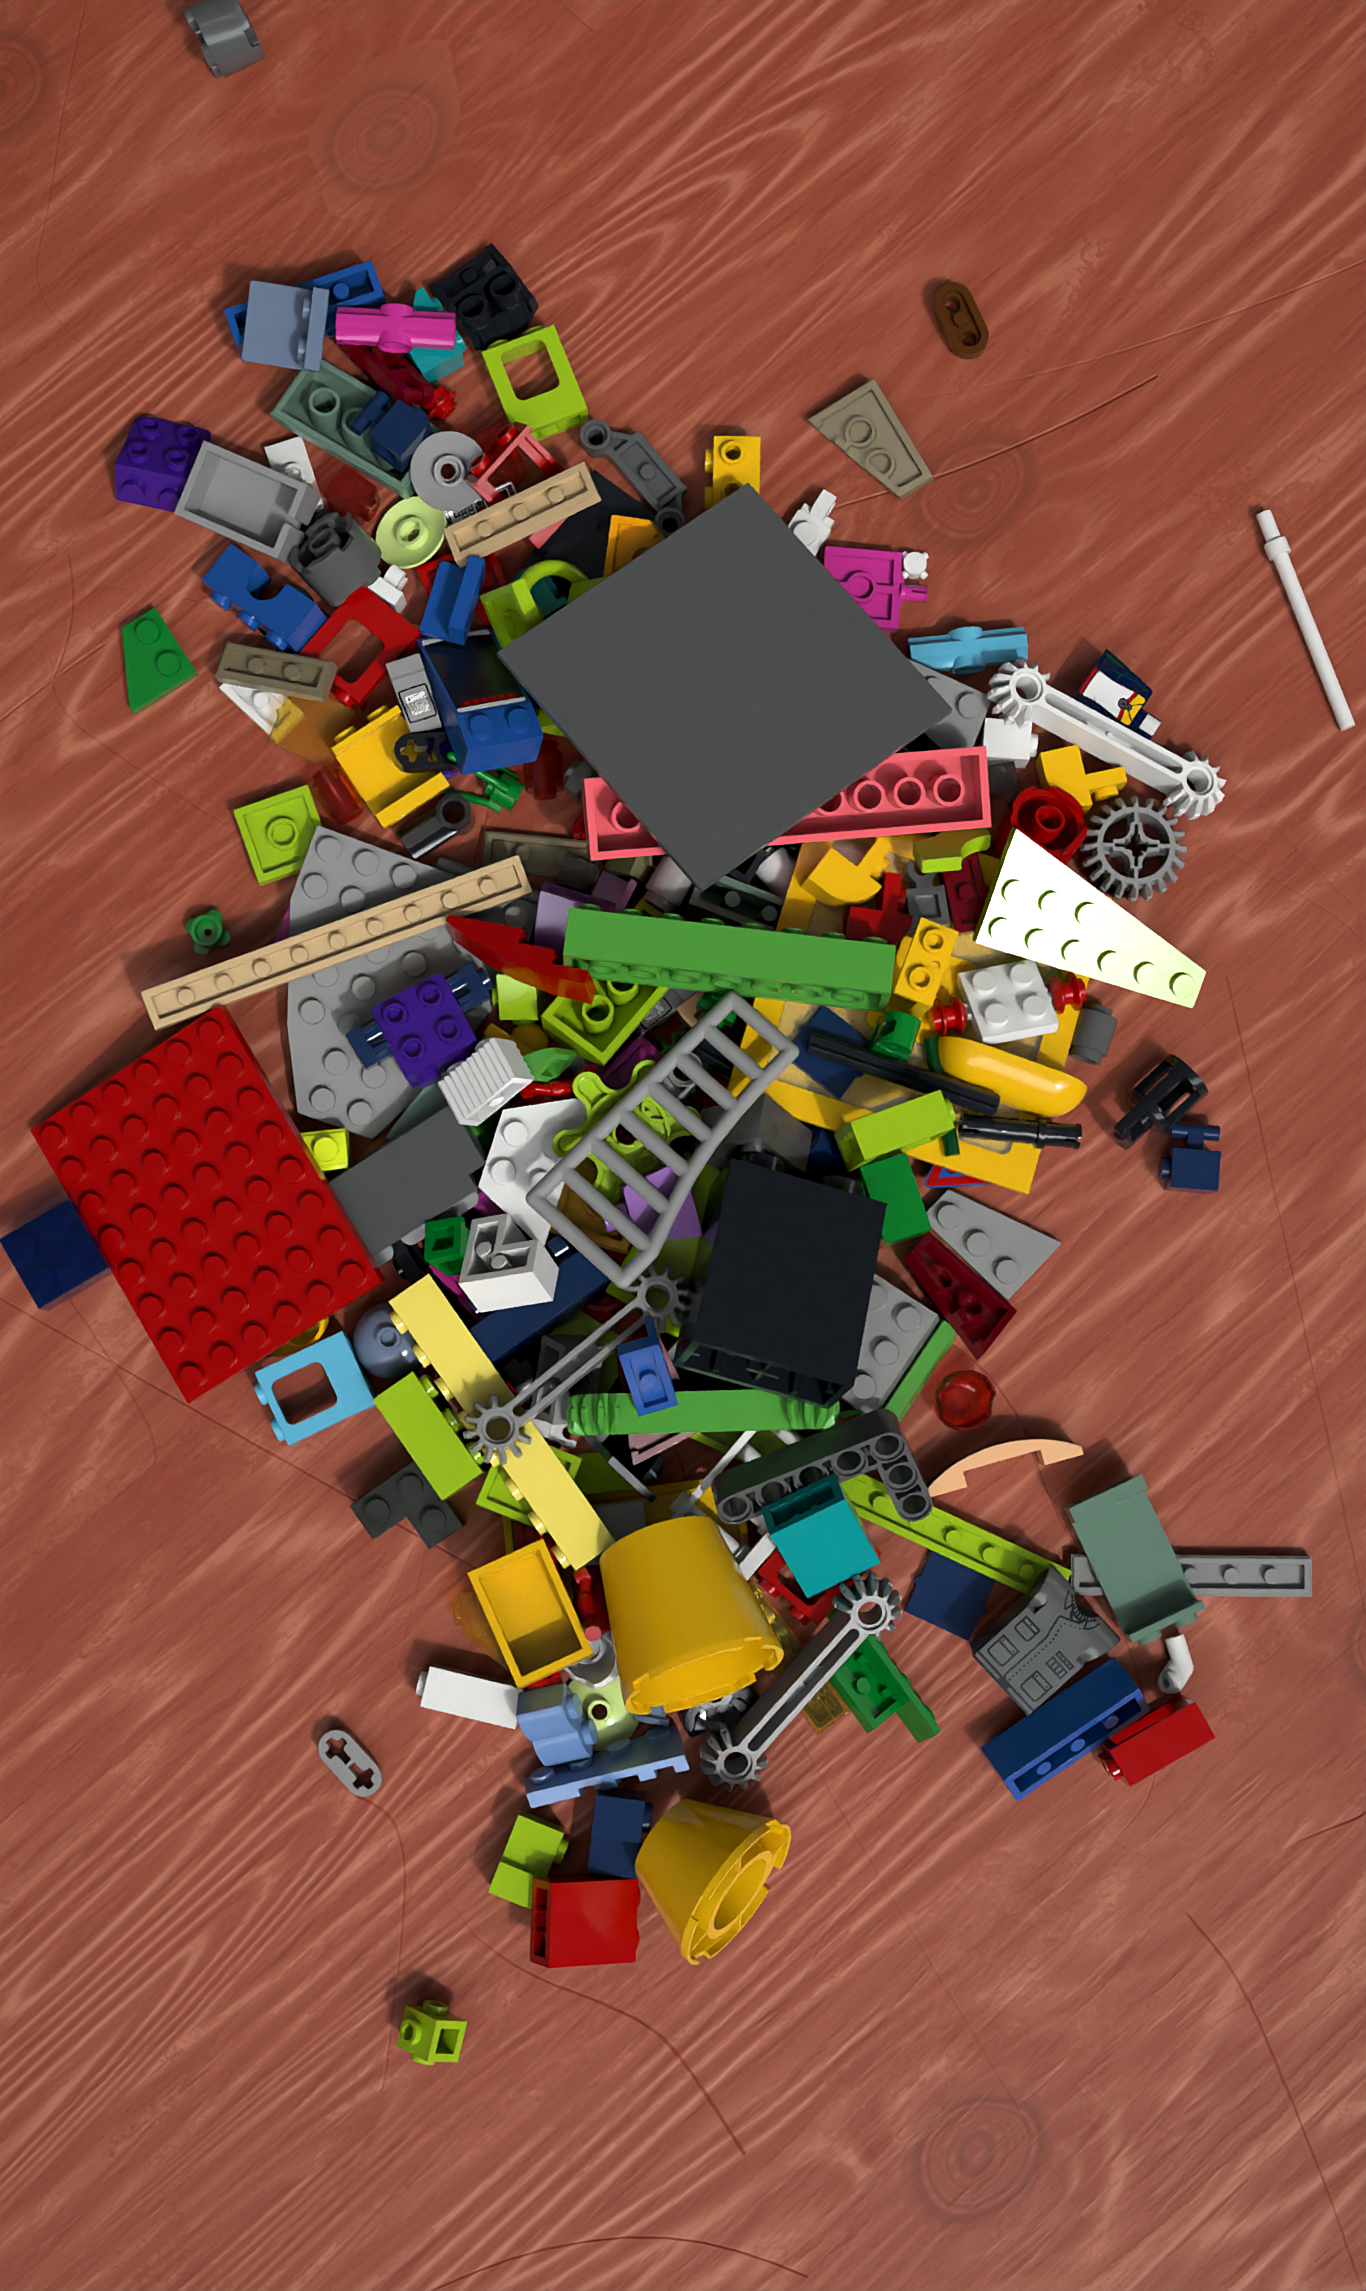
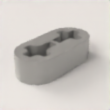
M331 1729L323 1735L319 1741L318 1751L321 1759L353 1794L365 1797L375 1793L381 1786L384 1776L380 1764L346 1729ZM332 1737L336 1741L341 1738L346 1740L347 1744L343 1749L351 1758L349 1762L340 1754L332 1757L328 1753L331 1747L328 1741L329 1738ZM354 1762L363 1771L368 1768L373 1770L374 1774L371 1777V1781L374 1783L373 1786L369 1787V1785L363 1784L359 1787L355 1783L358 1774L351 1767Z

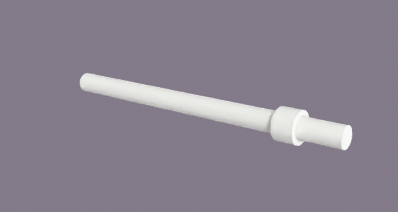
M1271 510L1263 511L1257 514L1256 518L1266 540L1264 549L1269 561H1274L1339 728L1341 731L1355 726V722L1288 554L1291 552L1286 537H1281Z

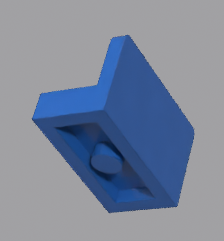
M469 556L466 567L462 568L456 564L440 562L420 626V633L422 635L465 646L486 577L485 559Z
M652 1315L644 1317L648 1333L647 1337L616 1345L638 1416L678 1405L671 1374Z

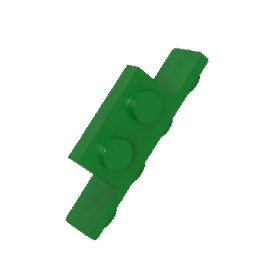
M834 1607L826 1617L830 1620L838 1609ZM872 1634L865 1638L829 1679L867 1733L875 1730L895 1712L919 1743L936 1736L941 1731L935 1722L933 1712L929 1707L922 1704L912 1690L907 1676L896 1668L888 1657L884 1644L881 1641L875 1640Z

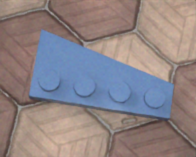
M677 1724L670 1727L662 1725L654 1727L647 1731L645 1736L631 1741L629 1739L617 1740L611 1743L606 1750L594 1753L593 1757L568 1762L554 1768L552 1766H544L534 1770L529 1777L524 1778L526 1796L531 1808L579 1797L585 1792V1787L592 1785L593 1788L601 1789V1791L616 1788L623 1778L633 1775L638 1776L640 1782L657 1777V1769L673 1766L676 1773L690 1770Z

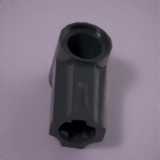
M449 794L444 796L436 807L397 831V834L414 860L419 861L454 837L470 832L474 827L476 815L469 802L463 796ZM451 808H465V816L461 822L451 824L446 821L447 813Z

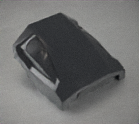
M492 243L485 247L486 251L437 284L433 282L429 285L431 293L434 297L438 298L444 310L449 313H455L457 325L475 350H487L490 344L498 340H511L528 328L539 308L533 294L522 282L511 264Z

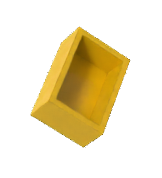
M543 1539L467 1573L518 1689H522L594 1655Z

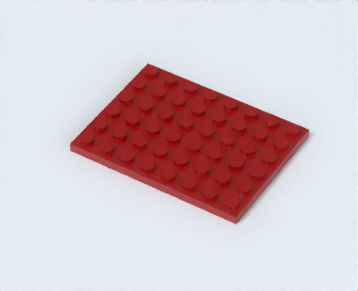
M225 1005L216 1006L30 1130L188 1404L198 1400L386 1281Z

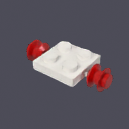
M1031 959L958 973L956 983L964 1004L956 995H951L949 1004L945 1005L938 998H935L933 1006L927 1011V1019L930 1029L937 1031L940 1037L946 1036L948 1028H954L957 1034H962L967 1020H971L979 1043L985 1045L1057 1032L1059 1025L1056 1013L1059 1015L1063 1014L1065 1005L1069 1004L1074 1011H1079L1082 1002L1086 1001V987L1081 978L1077 979L1073 972H1068L1066 981L1060 982L1056 975H1052L1045 988L1037 965Z

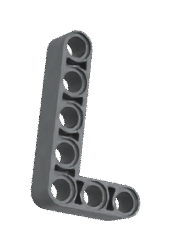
M888 1409L871 1411L718 1474L713 1479L711 1485L718 1517L723 1522L734 1525L763 1515L761 1508L833 1473L836 1474L839 1482L842 1483L876 1468L898 1515L902 1519L912 1522L922 1520L929 1515L933 1507L926 1481L900 1422L894 1412Z

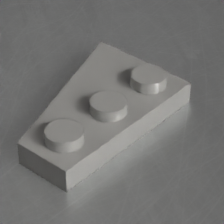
M949 1189L926 1212L931 1230L1006 1301L1014 1295L1062 1244Z

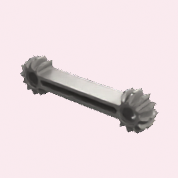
M650 1264L648 1266L649 1278H646L641 1273L635 1279L640 1286L631 1283L627 1288H624L625 1292L636 1296L634 1300L504 1407H498L496 1394L489 1396L491 1408L488 1410L482 1402L476 1401L474 1406L481 1414V1417L478 1418L472 1414H466L465 1421L477 1426V1429H469L463 1432L465 1439L479 1437V1440L470 1447V1452L476 1454L485 1446L487 1450L483 1456V1461L490 1463L494 1451L499 1452L501 1465L507 1464L505 1450L509 1448L515 1457L520 1458L523 1454L521 1449L515 1444L516 1441L530 1445L532 1438L526 1434L519 1433V1430L616 1351V1345L625 1343L645 1327L644 1317L652 1315L653 1321H657L659 1333L666 1332V1318L675 1327L681 1324L680 1317L674 1310L684 1313L685 1303L678 1300L687 1298L688 1289L677 1290V1287L684 1282L685 1276L679 1274L671 1281L668 1279L672 1270L670 1265H665L662 1276H658L655 1264ZM654 1288L662 1289L668 1296V1304L660 1309L652 1308L646 1302V1293ZM639 1312L642 1315L638 1321L603 1350L596 1347L597 1341L631 1313ZM555 1377L560 1380V1385L523 1416L517 1417L513 1414L517 1407ZM497 1418L506 1420L511 1428L509 1435L499 1441L491 1439L486 1433L489 1422Z
M870 1571L865 1580H862L859 1574L853 1576L854 1583L852 1585L840 1582L839 1588L842 1595L833 1596L832 1603L838 1609L833 1617L732 1729H728L727 1725L721 1722L719 1725L720 1733L716 1734L707 1731V1744L700 1745L699 1748L700 1757L703 1758L700 1766L702 1772L705 1775H709L710 1783L714 1787L723 1783L725 1790L730 1793L735 1784H740V1787L746 1791L748 1779L760 1782L762 1776L759 1769L767 1768L768 1765L767 1756L763 1752L869 1634H873L875 1640L881 1641L882 1634L880 1631L886 1629L894 1632L895 1625L892 1620L902 1618V1610L898 1606L901 1602V1596L898 1590L892 1589L893 1584L890 1579L884 1577L878 1580L876 1573ZM864 1603H876L870 1611H859V1608ZM730 1753H742V1755L735 1760L725 1759Z

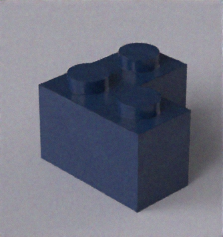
M612 1788L604 1791L597 1789L587 1873L636 1879L635 1862L643 1843H640L641 1833H650L653 1803L645 1802L646 1791Z

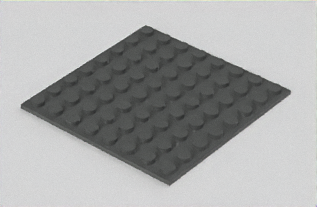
M749 483L743 485L497 652V657L700 893L948 716L953 710Z

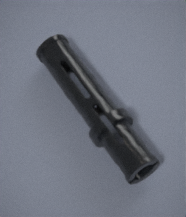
M962 1112L959 1119L963 1123L959 1122L958 1136L962 1139L972 1138L1032 1144L1034 1149L1054 1146L1078 1150L1081 1143L1077 1140H1082L1081 1124L1047 1122L1045 1117L1026 1120Z

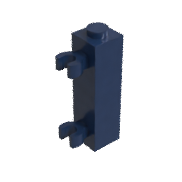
M470 962L445 976L446 983L454 994L464 1015L491 999L488 990L492 989L493 985L482 967L475 970ZM375 1018L345 1034L366 1071L394 1056L390 1049L391 1046L381 1032Z
M560 1234L546 1243L560 1263L558 1265L559 1271L553 1301L480 1313L469 1298L467 1299L481 1319L479 1323L469 1329V1332L497 1370L541 1339L543 1335L551 1332L604 1294L611 1282L608 1277L579 1251L573 1254Z

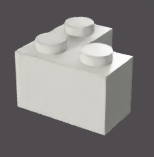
M506 1213L472 1219L458 1284L481 1313L553 1301L559 1268L540 1240L527 1241L511 1216Z

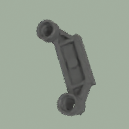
M593 419L587 421L580 430L581 445L591 458L610 460L653 513L656 514L654 523L665 538L685 525V517L682 514V498L687 494L688 489L639 431L633 435L611 431L609 426L602 420ZM594 440L601 441V443L597 445L592 444L591 442ZM673 527L676 530L674 532H666L664 529Z

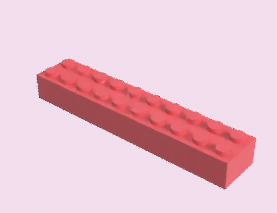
M986 746L895 753L767 846L991 827ZM601 777L581 779L588 860L667 854Z

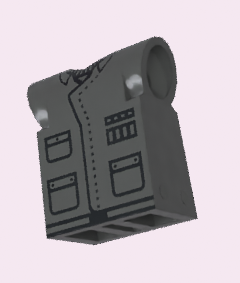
M1050 1563L1036 1578L1028 1594L1023 1595L970 1641L974 1659L1029 1716L1081 1669L1085 1662L1110 1651L1120 1642L1121 1638L1099 1614L1076 1604L1074 1587Z

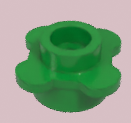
M210 910L207 915H201L196 919L191 918L186 923L185 929L191 934L195 942L194 951L199 955H206L210 949L217 946L226 947L231 941L230 933L225 931L222 925L223 916L219 911ZM211 929L212 934L206 936L205 930Z

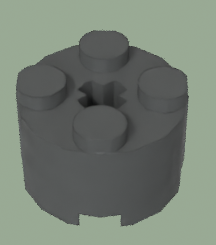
M195 0L189 3L190 6L183 9L193 32L195 31L201 43L199 45L217 79L223 76L225 78L266 58L252 24L238 0Z
M332 512L320 518L305 531L309 539L303 544L301 549L299 550L294 546L291 552L290 561L294 569L321 599L326 600L330 606L341 605L355 590L361 586L368 587L372 585L381 574L377 567L382 553L380 547L350 512H347L344 517H341L337 512Z

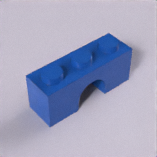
M232 544L228 546L202 578V581L211 591L208 597L212 602L226 612L230 607L237 611L238 615L236 617L241 623L254 632L258 627L267 633L264 636L265 639L282 652L287 647L295 654L300 655L299 652L328 620L315 602L288 583L274 598L260 600L263 591L272 579L258 562Z

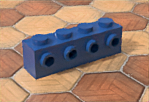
M372 260L292 286L313 290V287L329 290L324 337L336 336L337 307L379 309L380 306L386 304ZM248 302L224 309L241 359Z
M1113 1657L1104 1664L1095 1667L1091 1673L1072 1686L1060 1691L1056 1697L1037 1710H1034L1029 1716L1026 1715L1021 1721L1003 1733L994 1736L990 1742L981 1747V1750L1016 1802H1018L1151 1709L1138 1686L1116 1658Z

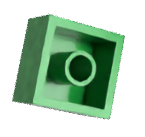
M906 1152L862 1166L855 1173L856 1178L853 1180L863 1186V1196L887 1203L880 1249L925 1235L932 1229Z

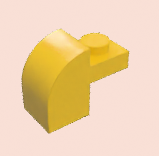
M1078 745L1041 752L1035 761L1041 788L1047 789L1048 786H1053L1068 792L1080 803L1084 814L1088 813L1093 805L1092 796H1095L1096 801L1114 798L1119 795L1118 791L1122 790L1127 783L1124 766L1085 775Z
M880 836L857 866L831 847L801 885V888L822 904L833 909L847 910L850 906L860 907L866 904L881 889L882 886L875 880L879 878L891 862L885 856L892 848V845Z

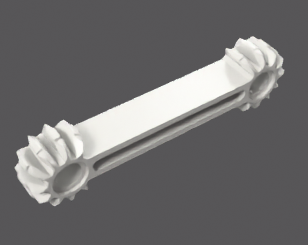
M1024 658L1017 659L1013 664L1010 662L1004 663L998 669V674L995 673L990 678L988 684L992 689L987 693L986 699L996 702L997 705L992 709V714L1002 712L1005 715L1004 725L1010 724L1015 720L1020 729L1025 728L1031 721L1062 739L1078 745L1079 748L1116 768L1124 766L1125 773L1166 794L1167 798L1164 799L1162 805L1169 806L1172 804L1174 806V816H1181L1185 813L1188 820H1195L1200 815L1207 816L1214 811L1215 805L1220 803L1225 796L1219 789L1224 787L1227 780L1218 778L1216 775L1221 765L1212 767L1208 765L1209 755H1202L1197 758L1195 752L1192 751L1187 752L1181 758L1046 684V681L1050 678V673H1043L1041 675L1038 672L1039 662L1032 663L1029 667ZM1016 688L1021 689L1027 699L1021 698L1016 692ZM1187 780L1193 783L1196 792L1190 789Z

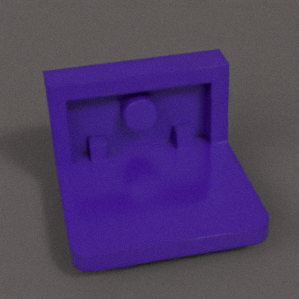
M137 417L115 462L116 500L175 512L203 441L211 442L210 431L191 425L159 420L154 417Z
M435 974L375 1005L372 1010L373 1016L390 1044V1049L404 1077L412 1088L418 1085L423 1088L436 1083L441 1079V1073L447 1071L453 1064L466 1060V1058L472 1056V1053L476 1052L475 1047L479 1041L465 1018L454 994L446 983L445 977L441 974Z

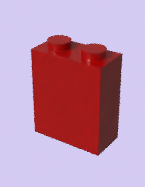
M601 1874L533 1877L529 1961L546 1968L636 1962V1949L639 1945L637 1909L641 1901V1893L638 1887L639 1879Z

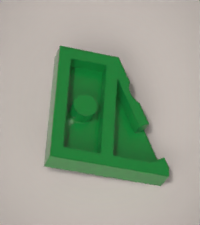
M153 608L122 628L129 707L135 715L199 676L156 608Z

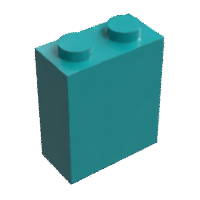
M835 1473L761 1508L772 1540L807 1598L881 1563L870 1534Z

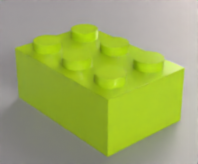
M412 1371L372 1400L443 1501L449 1499L487 1472L483 1465L485 1463L483 1461L484 1453L482 1450L476 1454L470 1452V1447L476 1441H470L469 1443L460 1432L465 1428V1425L453 1408L448 1407L444 1409L437 1398L442 1395V1392L431 1376L426 1374L421 1376L420 1373Z

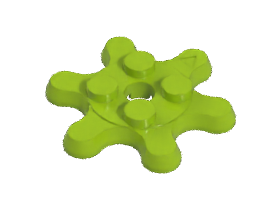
M643 1060L637 1063L632 1071L630 1082L619 1090L606 1087L600 1077L593 1072L587 1071L578 1074L573 1081L572 1088L575 1096L585 1105L586 1119L578 1128L564 1129L554 1136L552 1141L554 1153L558 1157L563 1158L656 1063L651 1060ZM649 1095L632 1111L634 1115L668 1145L677 1137L692 1135ZM686 1106L693 1114H695L700 1120H702L700 1113L695 1108L691 1106ZM616 1128L603 1140L641 1175L664 1165L637 1138L627 1144L620 1143L615 1135ZM591 1152L587 1157L594 1161L598 1172L592 1186L614 1204L621 1197L619 1185L625 1182Z

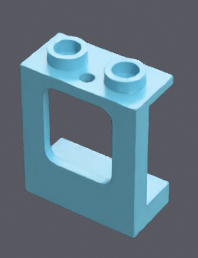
M344 1331L255 1372L258 1382L253 1384L255 1392L262 1405L269 1403L275 1418L270 1420L272 1429L280 1442L286 1440L288 1446H294L299 1441L376 1406L372 1399L377 1396L354 1352V1347L347 1332ZM318 1362L324 1367L337 1395V1403L325 1411L291 1425L272 1385L276 1380Z

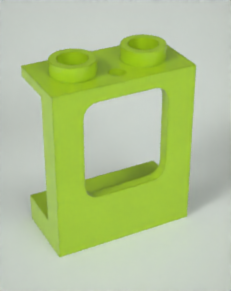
M554 325L546 328L544 326L530 328L522 337L512 341L507 339L498 340L490 344L487 350L481 352L484 368L490 375L508 423L513 424L517 421L529 425L532 428L529 433L537 441H541L589 421L588 408ZM547 349L559 379L558 387L527 400H519L515 396L503 365Z

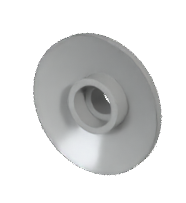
M454 431L438 432L424 439L415 450L410 463V478L417 495L429 506L442 511H458L472 505L480 496L463 479L470 472L468 470L470 463L479 454L483 453L480 446L470 437ZM446 463L451 464L454 468V475L450 479L443 478L440 472L441 467Z

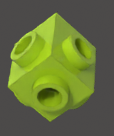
M425 2000L423 2006L406 2005L396 2046L411 2053L410 2059L420 2064L434 2065L435 2062H458L467 2021L447 2012L448 2006L441 2002Z

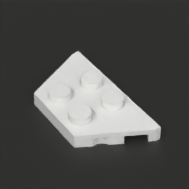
M578 1098L503 1109L478 1185L479 1189L496 1203L505 1214L508 1213L525 1233L533 1240L539 1239L544 1247L551 1225L527 1204L525 1197L562 1159L554 1153L552 1148L554 1136L561 1130L578 1128L586 1119L585 1105ZM564 1181L546 1197L556 1208L565 1184Z

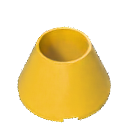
M690 1799L681 1800L673 1805L655 1824L640 1848L634 1870L679 1952L690 1964L698 1965L700 1961L697 1958L702 1955L711 1959L718 1954L753 1916L770 1890L764 1883L773 1867L775 1866L780 1870L783 1866L790 1847L791 1830L787 1824L778 1819Z

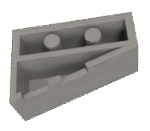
M908 659L953 709L952 713L914 739L917 741L916 743L928 750L973 747L991 703L990 700L986 699L987 694Z

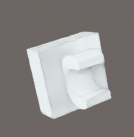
M394 564L388 569L383 579L379 576L372 585L367 587L398 614L401 613L407 604L401 590L407 583L408 578L405 577L406 573Z

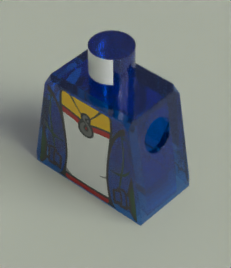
M1107 649L1073 698L1148 740L1151 739L1162 722L1142 709L1153 693L1151 688Z

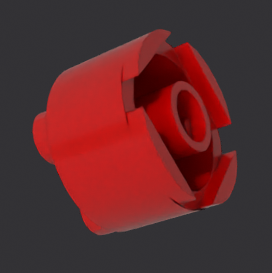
M1036 786L1026 788L1016 797L999 825L995 842L997 853L1002 856L1013 826L1067 866L1087 834V825L1085 826L1082 817L1084 815L1082 806L1071 794L1058 787L1048 786L1047 789H1035Z

